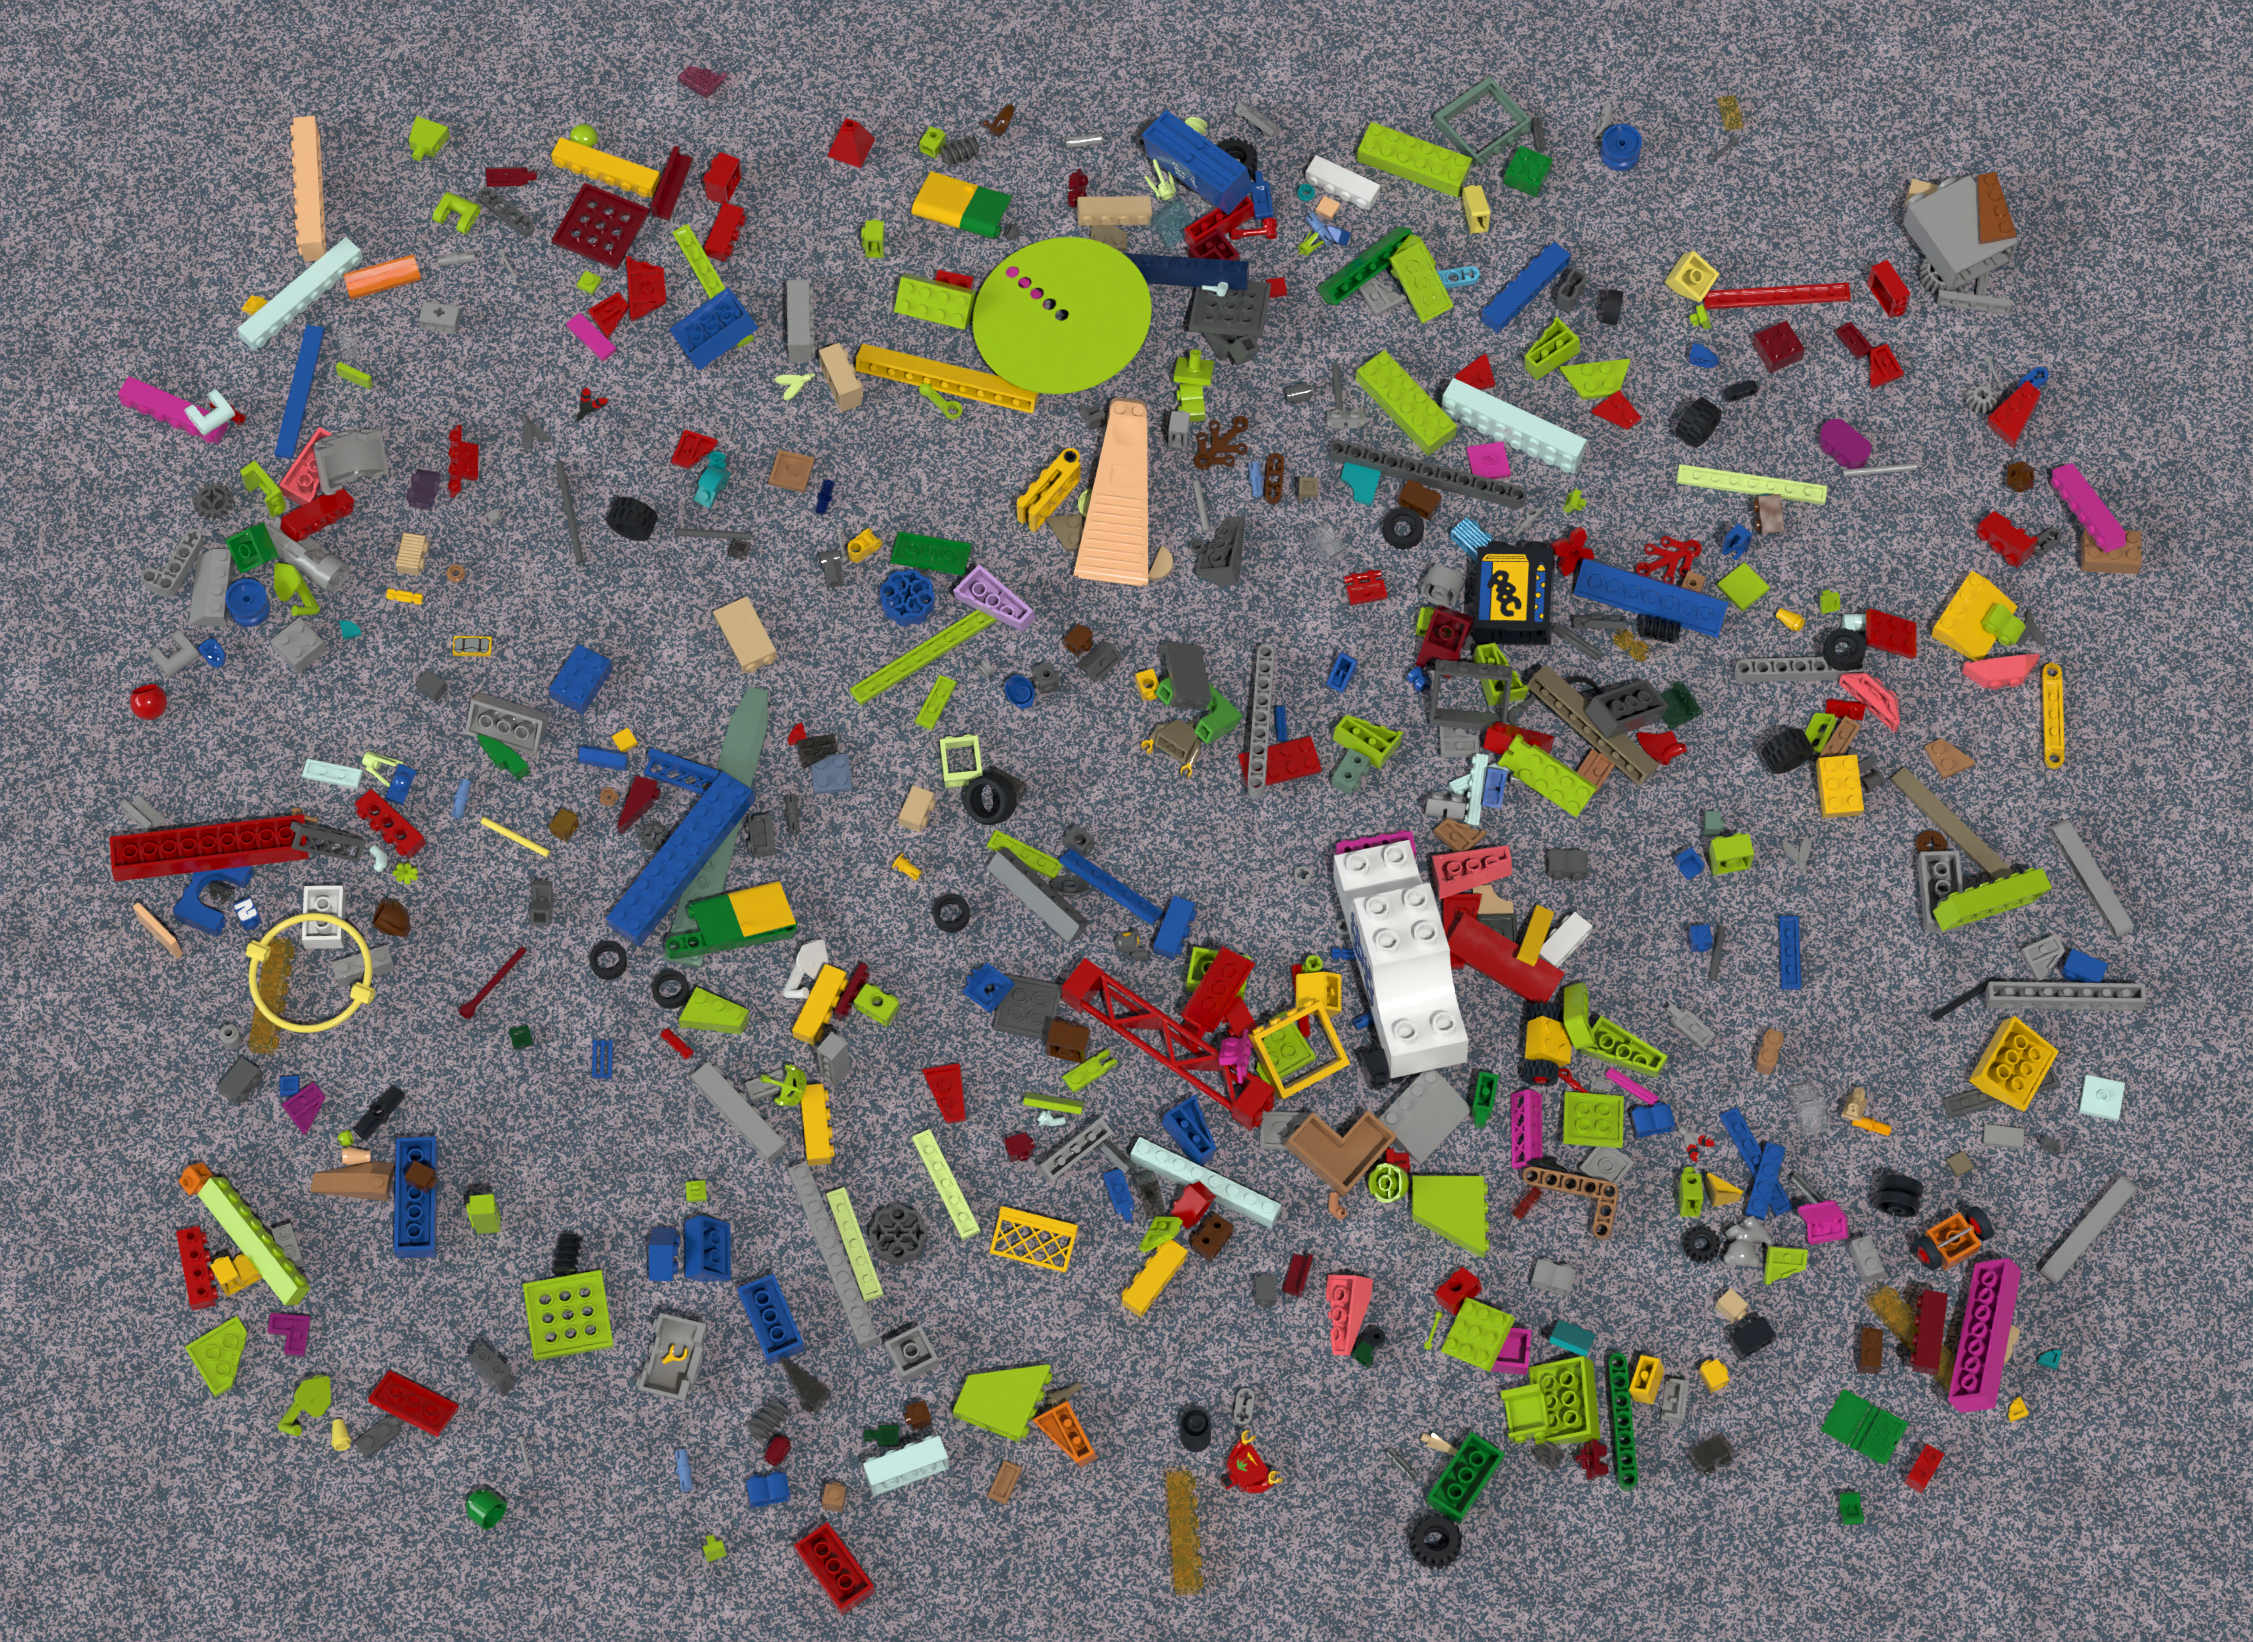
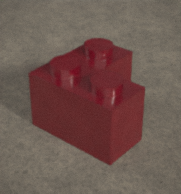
M1219 229L1189 247V258L1240 261V254Z

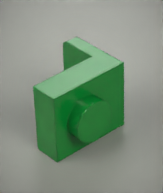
M1860 1492L1840 1494L1839 1509L1843 1525L1864 1523V1515L1860 1504Z

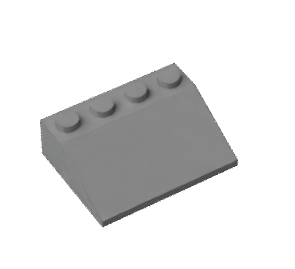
M1433 1069L1423 1071L1384 1112L1379 1120L1397 1135L1394 1143L1422 1165L1467 1117L1472 1108L1445 1078Z

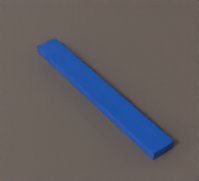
M306 325L274 453L275 457L294 459L325 333L324 327Z

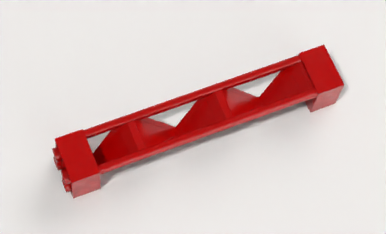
M1086 958L1083 959L1061 987L1062 1001L1080 1014L1083 1010L1087 1011L1232 1112V1119L1249 1131H1252L1254 1127L1258 1128L1263 1121L1262 1115L1264 1111L1269 1113L1275 1105L1273 1103L1275 1100L1274 1087L1248 1071L1247 1076H1244V1078L1250 1081V1083L1243 1080V1083H1238V1076L1229 1070L1230 1067L1237 1072V1064L1220 1065V1052L1107 975L1101 968ZM1107 983L1119 992H1121L1122 994H1124L1126 997L1137 1003L1139 1006L1150 1012V1014H1147L1142 1009H1140L1139 1007L1128 1001L1126 998L1115 992L1113 989L1108 987ZM1099 990L1102 991L1108 1016L1089 1004ZM1110 997L1137 1016L1115 1020ZM1168 1025L1211 1054V1056H1208L1198 1048H1193L1184 1038L1169 1029ZM1125 1028L1161 1031L1169 1059ZM1171 1039L1198 1058L1176 1062ZM1186 1070L1220 1072L1223 1076L1230 1101ZM1232 1081L1245 1089L1237 1100Z

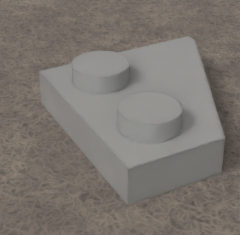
M1374 278L1357 289L1376 317L1407 300L1405 295L1393 292L1392 288L1381 284L1380 281Z
M2055 934L2021 949V952L2036 982H2041L2065 950L2058 935Z

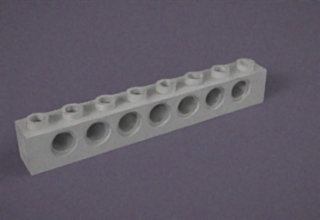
M1989 982L1985 990L1986 1008L2143 1010L2146 1004L2145 984Z

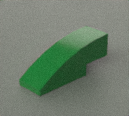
M481 734L477 736L479 745L500 772L508 768L517 781L530 773L529 766L512 749L490 737Z

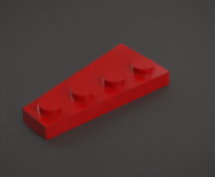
M1455 894L1443 898L1444 932L1447 942L1464 913L1477 919L1482 894ZM1450 955L1451 969H1464L1465 963Z

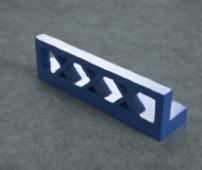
M650 748L647 754L650 761L644 771V775L700 795H704L706 790L702 789L701 785L708 782L713 784L720 775L718 770ZM654 764L662 766V771L658 773L650 772ZM677 771L680 776L671 779L668 778L667 773ZM691 776L696 778L697 782L691 785L686 784L684 779Z

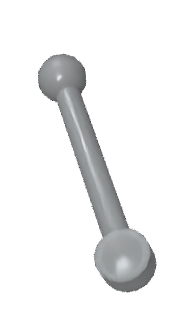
M498 250V255L505 261L512 274V279H518L519 275L514 272L506 258L505 250Z
M1987 355L1984 360L1989 364L1997 381V387L2002 389L2004 383L2001 382L1991 362L1992 357Z
M836 527L842 555L840 560L845 563L848 558L845 556L841 528Z
M519 1436L517 1441L521 1445L524 1457L525 1474L531 1476L533 1469L529 1465L524 1444L525 1437Z

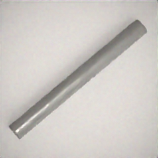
M1917 463L1844 469L1842 474L1843 477L1913 471L1917 470Z

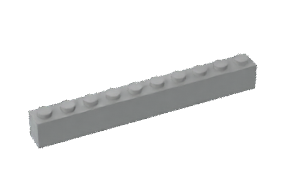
M807 1161L788 1168L789 1177L858 1348L862 1351L878 1344L877 1334Z

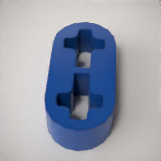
M2044 367L2034 368L2021 378L2017 388L2019 389L2027 380L2037 389L2047 382L2049 376L2047 369ZM2037 374H2038V375L2043 374V378H2042V377H2039V378L2035 379L2036 376H2037Z

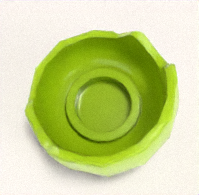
M580 124L572 129L570 141L592 148L594 144H598V133L591 125Z

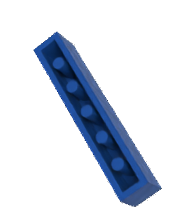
M1553 242L1550 246L1547 245L1542 250L1541 255L1538 258L1535 257L1530 262L1526 270L1522 269L1515 281H1510L1502 293L1499 292L1490 305L1487 304L1482 309L1481 321L1498 334L1570 263L1571 254L1556 242Z

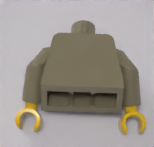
M1176 719L1172 723L1160 724L1150 735V740L1142 742L1141 748L1143 750L1146 746H1150L1147 754H1151L1154 750V744L1183 764L1187 762V765L1181 768V775L1184 770H1189L1190 773L1187 778H1190L1192 775L1191 767L1195 765L1201 753V742L1198 739L1199 736L1194 732L1197 724L1194 721H1189L1186 724L1180 719Z

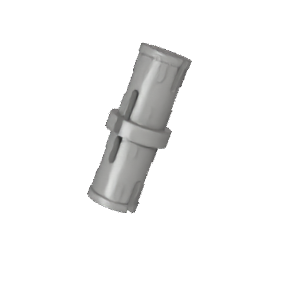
M1610 105L1603 106L1601 116L1597 120L1598 126L1594 138L1598 141H1602L1605 131L1611 127V117L1614 108Z
M1084 133L1081 136L1065 137L1067 149L1074 147L1087 148V146L1103 144L1101 133L1088 135Z
M474 250L437 255L439 267L448 265L459 266V264L476 262Z

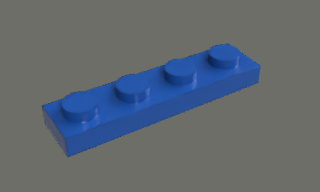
M1769 1142L1766 1143L1745 1213L1746 1216L1751 1217L1754 1215L1756 1219L1765 1220L1785 1153V1147Z

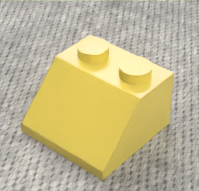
M1691 251L1681 256L1664 283L1677 294L1701 302L1719 276V273L1696 252Z

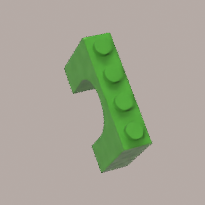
M1170 677L1161 681L1155 693L1167 706L1170 705L1173 698ZM1210 683L1212 700L1207 706L1210 714L1199 721L1194 731L1206 744L1234 730L1243 716Z

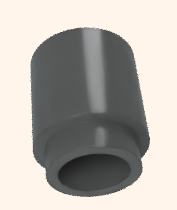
M1306 382L1291 385L1285 389L1288 403L1293 402V404L1308 401L1310 396H1313L1311 385H1307Z

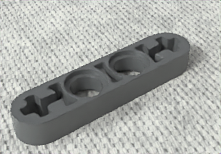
M489 187L480 189L478 197L482 205L520 235L528 237L534 233V223L530 218ZM484 194H485V195H489V194H490L491 200H490L488 197H485V198H484L483 195H484ZM497 204L505 205L502 210L495 209V206ZM511 214L518 216L514 221L508 219ZM522 224H523L524 226H526V227L529 225V228H530V229L525 228V229L523 230Z

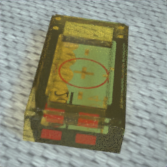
M1736 95L1718 98L1717 102L1725 131L1742 129L1744 125Z

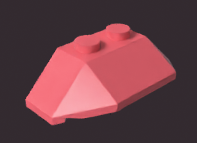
M2025 654L1967 662L1963 666L1962 673L1984 688L1996 690L2002 686L2017 687L2023 684L2035 668L2040 655Z
M1847 673L1841 675L1839 685L1855 699L1865 704L1871 713L1895 733L1900 724L1899 700L1892 690H1888L1880 679L1874 678L1871 674Z

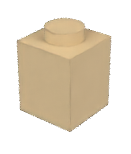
M1732 1288L1717 1301L1715 1306L1732 1323L1736 1320L1741 1321L1748 1313L1746 1312L1748 1303Z

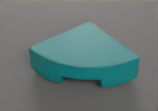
M347 620L339 621L344 640L362 636L360 628L355 623Z
M2054 1349L2042 1354L2037 1364L2056 1370L2062 1350Z

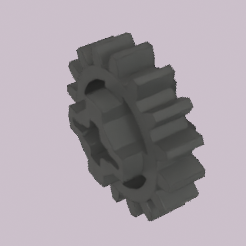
M211 481L210 486L204 483V488L198 487L199 493H194L195 499L192 502L195 512H198L199 517L204 516L205 520H208L210 517H212L213 521L216 520V517L222 520V515L228 516V509H233V494L231 490L229 491L228 486L225 485L223 487L221 482L215 485L214 481Z

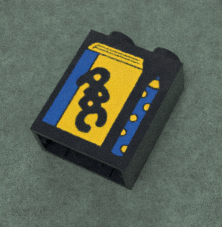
M1503 541L1489 542L1487 547L1478 546L1474 606L1475 619L1473 625L1476 644L1551 645L1555 575L1553 547H1547L1545 543L1539 541L1527 542L1524 547H1509V544Z

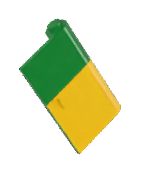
M930 171L913 203L911 214L995 240L1001 234L1002 227L1000 226V221L1012 200V196Z
M779 881L689 903L687 908L688 917L693 919L694 922L697 921L707 948L796 926L795 919Z

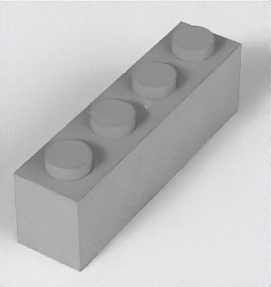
M831 1032L817 1048L820 1076L836 1088L851 1070L847 1040L842 1035H836Z
M1100 1117L1039 1164L1037 1169L1049 1183L1109 1137L1113 1131L1103 1118Z

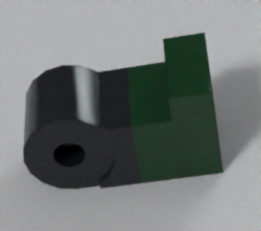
M1380 1328L1370 1330L1353 1352L1352 1358L1369 1369L1374 1362L1372 1355L1384 1345V1331Z

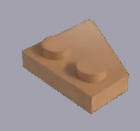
M1449 818L1444 820L1433 832L1455 853L1470 851L1487 834L1485 830L1480 832L1471 829L1470 825L1460 824Z

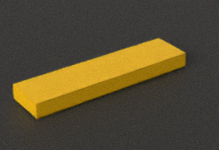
M1538 904L1536 905L1516 959L1535 966L1554 915L1553 911Z

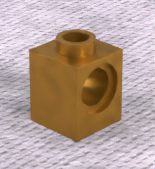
M562 808L549 825L550 833L567 842L579 826L578 816L573 811H566Z

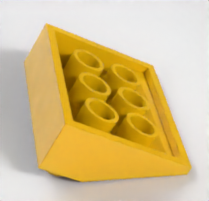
M1971 571L1934 626L1931 637L1973 661L1983 660L1997 640L1995 634L1988 633L1981 623L1991 606L2000 603L2012 615L2018 606L1988 579Z
M2012 1016L2002 1021L1968 1081L1983 1093L2024 1112L2059 1051L2016 1016Z

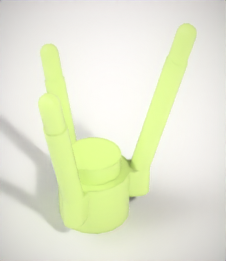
M1154 159L1153 163L1161 182L1158 185L1159 188H1156L1148 176H1145V179L1156 193L1157 198H1161L1163 201L1171 199L1175 196L1174 193L1176 192L1173 175L1168 172L1170 184L1165 182L1157 160Z
M371 751L366 752L362 760V764L367 766L366 771L372 773L389 788L390 783L374 769H379L382 763L395 767L396 764L400 763L403 765L404 762L375 754Z

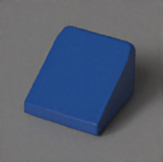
M1327 226L1336 243L1347 246L1351 233L1339 227Z

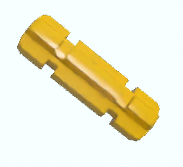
M388 588L386 592V597L390 600L397 599V601L414 602V604L419 605L423 602V594L421 593L413 594V592L404 590L395 591L396 589Z

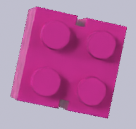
M1510 1329L1491 1369L1492 1372L1527 1375L1532 1330Z

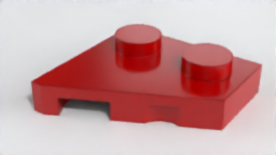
M1888 344L1870 350L1871 389L1903 377L1904 372Z
M1487 353L1456 374L1455 379L1478 390L1495 387Z
M1620 390L1591 410L1592 415L1599 416L1625 430H1629L1642 420V417Z
M684 429L671 462L674 465L690 469L718 446V440Z

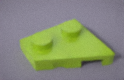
M1156 1216L1138 1249L1146 1253L1173 1239L1179 1233L1183 1221L1178 1217Z
M1768 1245L1763 1283L1770 1285L1777 1279H1784L1792 1273L1805 1270L1808 1249Z

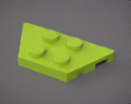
M1630 359L1560 366L1559 371L1567 378L1568 383L1577 391L1582 400L1610 397L1618 390H1621L1630 365Z

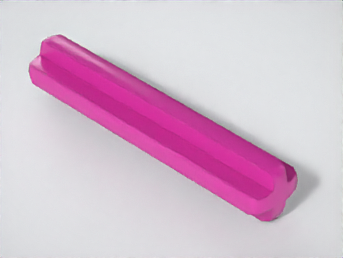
M1609 1068L1606 1072V1078L1651 1106L1657 1103L1659 1098L1657 1095L1614 1068Z

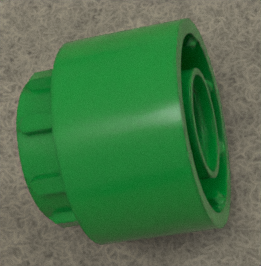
M479 1489L469 1497L466 1503L467 1515L483 1530H489L504 1516L507 1510V1503L492 1490Z

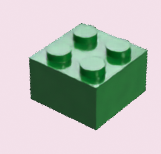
M1520 145L1505 172L1504 184L1537 198L1552 170L1553 159Z
M264 523L225 539L240 574L279 557Z

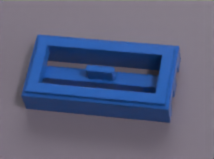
M593 1040L592 1078L611 1079L613 1040ZM597 1046H601L600 1074H597ZM605 1046H608V1074H604Z

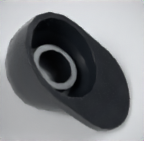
M1190 1407L1181 1416L1180 1437L1183 1446L1187 1450L1200 1452L1205 1450L1210 1444L1211 1419L1209 1413L1202 1407Z

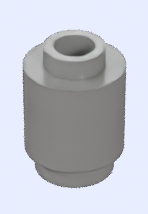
M226 1025L219 1032L221 1042L226 1049L234 1050L240 1046L242 1039L235 1026Z

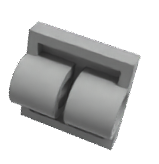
M1436 791L1428 794L1425 815L1443 817V810L1447 809L1446 818L1464 820L1466 799H1463L1462 795L1451 794V797L1443 796L1444 793Z

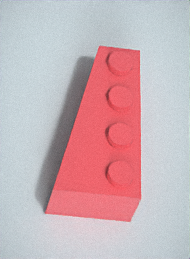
M321 427L317 429L280 482L279 488L283 496L301 506L317 498L321 487L313 445H315L316 441L333 434Z
M1508 845L1432 856V873L1439 900L1512 875V858Z

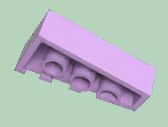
M980 564L953 590L957 600L1022 632L1036 619L1034 611Z

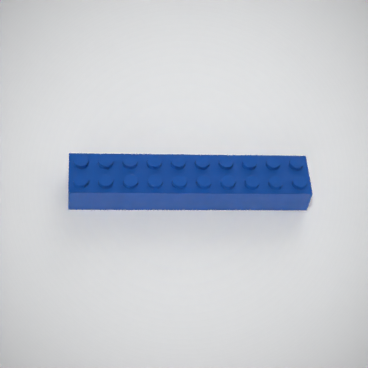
M722 771L606 917L609 927L641 947L756 801L753 790Z

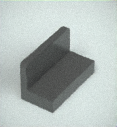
M1101 641L1076 666L1085 670L1093 682H1097L1123 658L1114 644Z

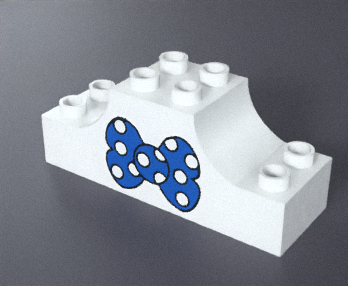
M1406 840L1335 855L1333 878L1381 1047L1385 1051L1390 1078L1467 1062L1468 1037L1456 999L1449 945L1431 884H1423L1410 841Z

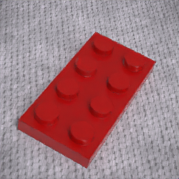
M1311 736L1268 747L1266 786L1322 772ZM1250 751L1238 754L1247 788Z
M390 1370L368 1398L369 1403L436 1437H439L459 1409V1405Z

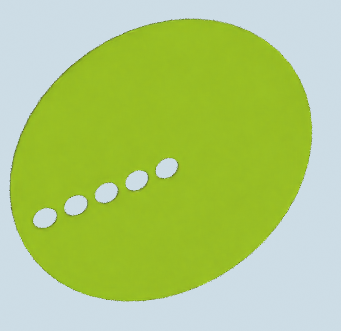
M1060 237L1042 240L1013 253L1002 261L988 276L979 291L974 306V338L983 359L989 367L1004 380L1017 387L1043 394H1067L1083 391L1115 376L1138 353L1145 341L1151 323L1152 306L1150 292L1143 275L1136 265L1123 253L1107 244L1079 237ZM1010 267H1017L1019 269V274L1014 278L1006 275V271ZM1021 278H1030L1032 281L1031 285L1028 288L1019 287L1018 282ZM1041 288L1044 291V295L1040 299H1033L1031 297L1033 289ZM1054 299L1056 301L1055 308L1046 310L1043 307L1044 301ZM1061 309L1069 313L1068 318L1063 321L1057 320L1055 317L1056 312Z

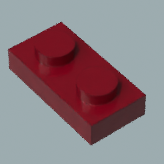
M1851 321L1836 330L1835 334L1857 360L1869 354L1870 350L1873 349L1872 345Z

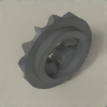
M651 821L648 824H644L641 830H639L638 839L642 847L647 850L656 851L661 849L667 842L669 832L666 826L660 822ZM653 829L656 834H659L656 835L655 842H653L652 837L649 836L651 835Z

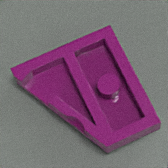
M313 1082L281 1106L305 1136L326 1098Z

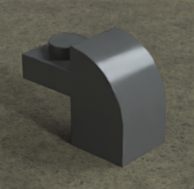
M533 880L530 925L550 926L554 905L553 881Z

